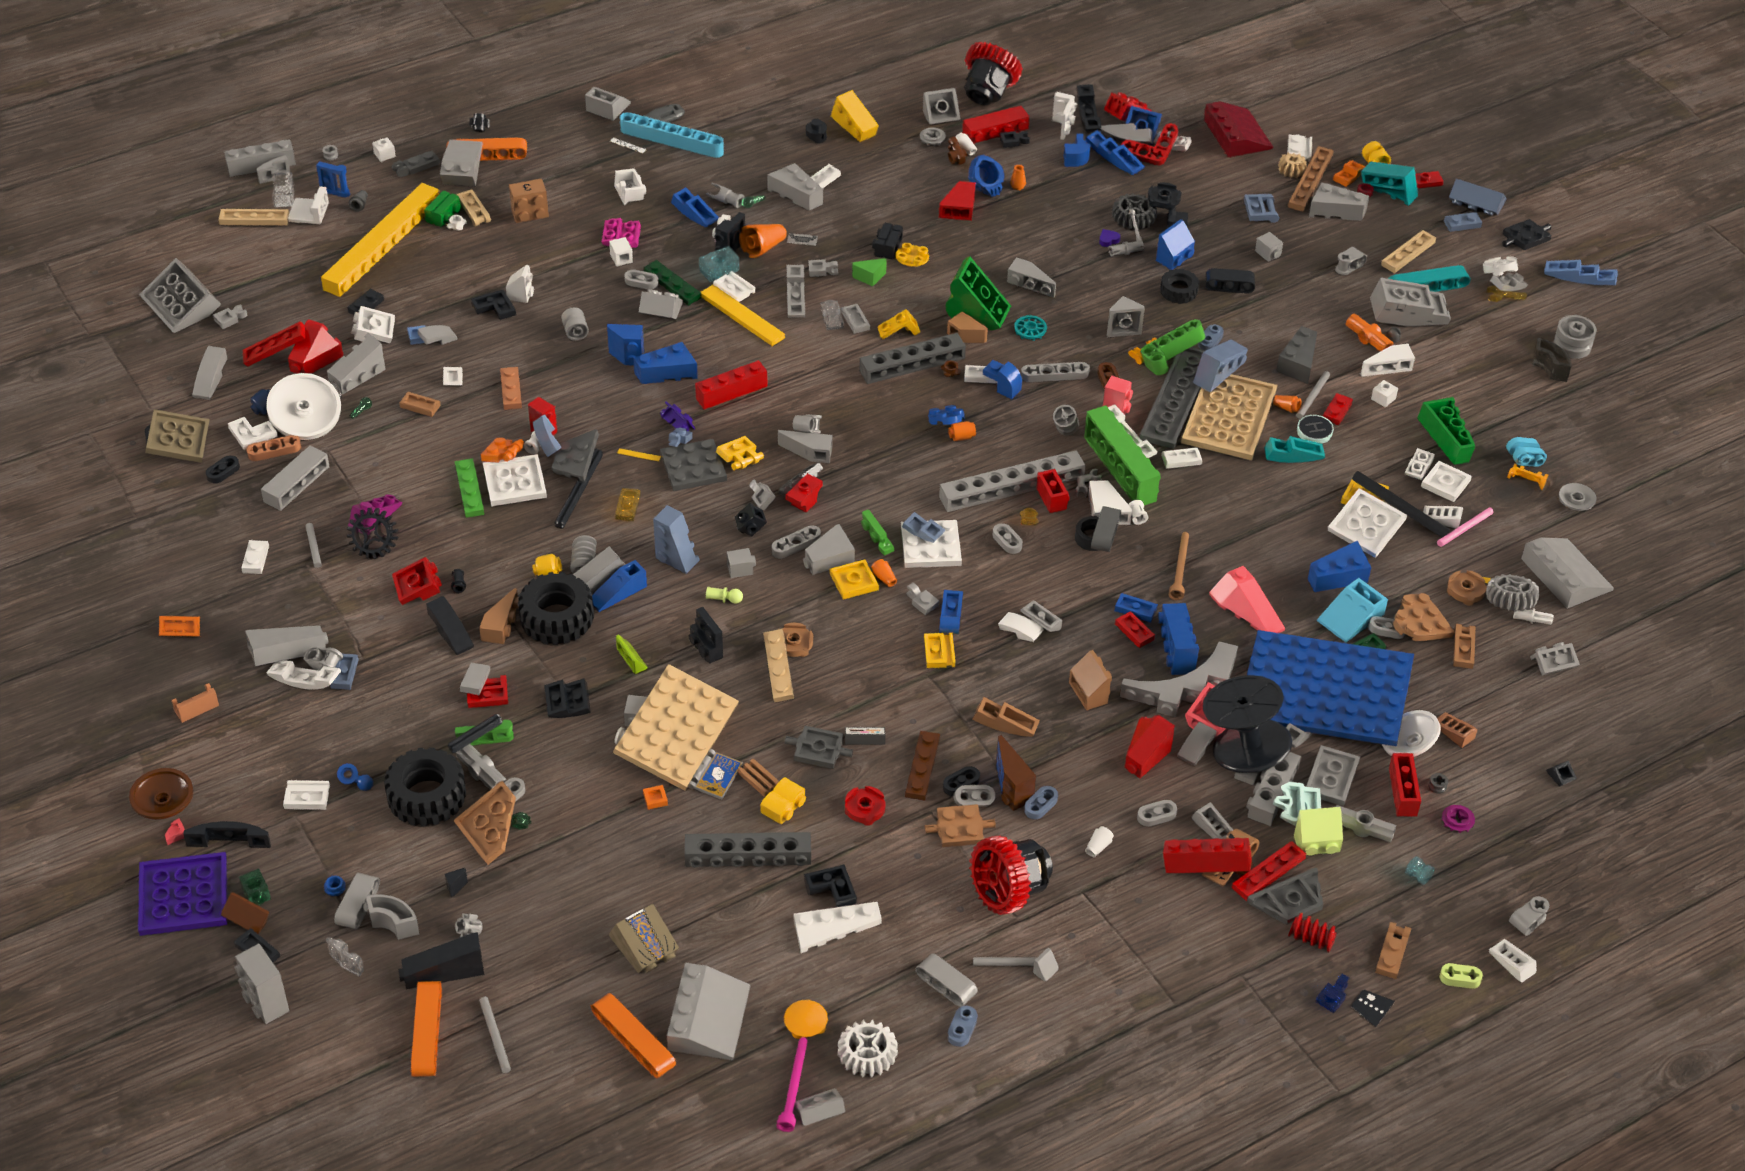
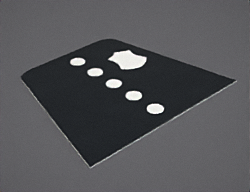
M1363 990L1353 1002L1352 1008L1373 1026L1377 1027L1395 1001Z

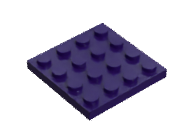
M226 852L139 862L138 932L140 936L227 925V918L221 915L227 902Z

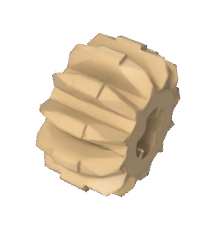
M1295 153L1282 155L1278 163L1280 174L1290 178L1303 176L1307 166L1305 157Z

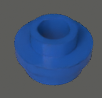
M339 876L329 877L324 884V890L330 896H338L346 889L345 881Z

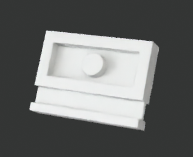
M1289 135L1287 153L1300 154L1301 157H1305L1310 162L1312 157V137L1308 139L1305 136Z
M732 271L729 275L725 274L713 281V285L738 302L747 298L750 293H755L753 285Z
M287 781L283 802L284 809L326 810L328 790L330 788L329 781Z

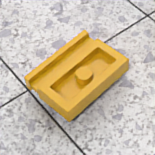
M944 633L924 634L927 668H946L948 665L955 667L952 633H949V635H944Z

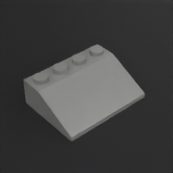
M177 258L139 294L174 333L209 317L221 305L199 279Z
M1541 537L1525 544L1521 559L1567 609L1613 591L1614 587L1568 539Z
M685 963L667 1033L668 1051L733 1060L750 984L705 965Z

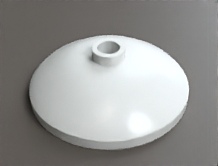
M1415 710L1406 712L1402 717L1397 746L1382 744V746L1391 756L1393 753H1413L1414 757L1418 756L1434 745L1440 734V723L1436 716L1428 711Z

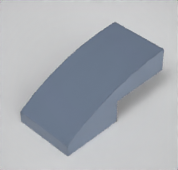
M545 414L533 422L537 440L547 457L562 448L551 432L555 428Z
M915 512L902 525V528L911 534L932 543L945 532V529L932 519L927 522Z

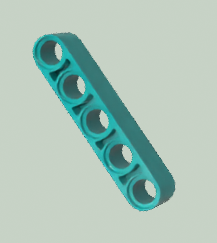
M1462 265L1396 274L1388 278L1428 285L1429 290L1433 292L1463 288L1471 281Z

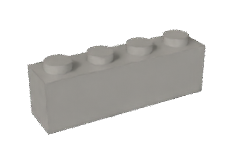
M290 140L224 151L230 177L257 172L259 166L285 155L288 158L289 166L296 165Z
M312 446L306 448L261 488L263 502L281 511L329 468L327 454Z

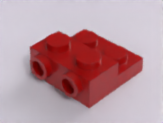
M424 557L392 574L398 599L402 605L418 597L424 601L440 593L439 587L442 586L439 577L435 575L438 573V569L434 562L430 563Z

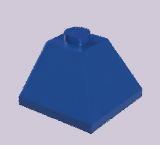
M1131 106L1126 124L1134 123L1136 129L1150 128L1152 130L1153 143L1162 114Z

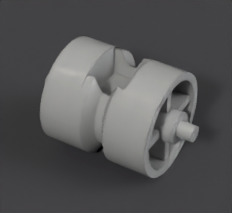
M1061 405L1055 409L1053 420L1058 432L1063 435L1074 434L1079 428V420L1075 409L1070 405Z

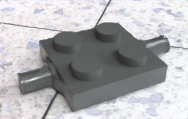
M804 726L803 732L798 738L787 735L785 738V744L796 746L794 761L834 769L836 760L840 755L850 758L853 755V749L842 747L843 733Z

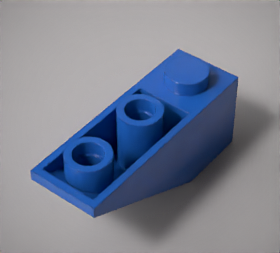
M636 560L620 567L592 595L593 606L598 612H601L646 588V570Z

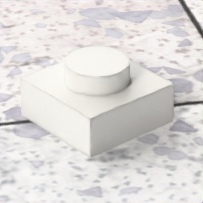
M443 367V385H462V367Z

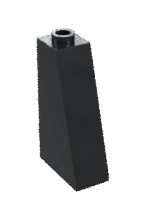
M478 932L401 959L402 968L398 969L400 982L405 981L406 990L417 988L418 982L441 981V983L484 975Z

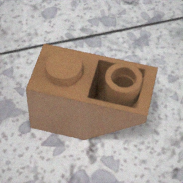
M963 311L948 321V335L958 333L964 343L987 342L988 328Z

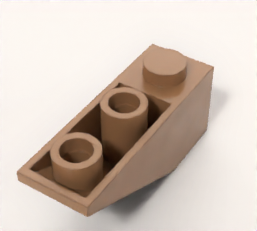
M516 588L484 614L480 625L481 641L504 644L506 637L510 636L511 623L515 622L516 608H519L518 591Z

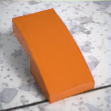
M1351 160L1344 164L1342 171L1334 174L1333 181L1347 187L1361 175V171L1366 166Z

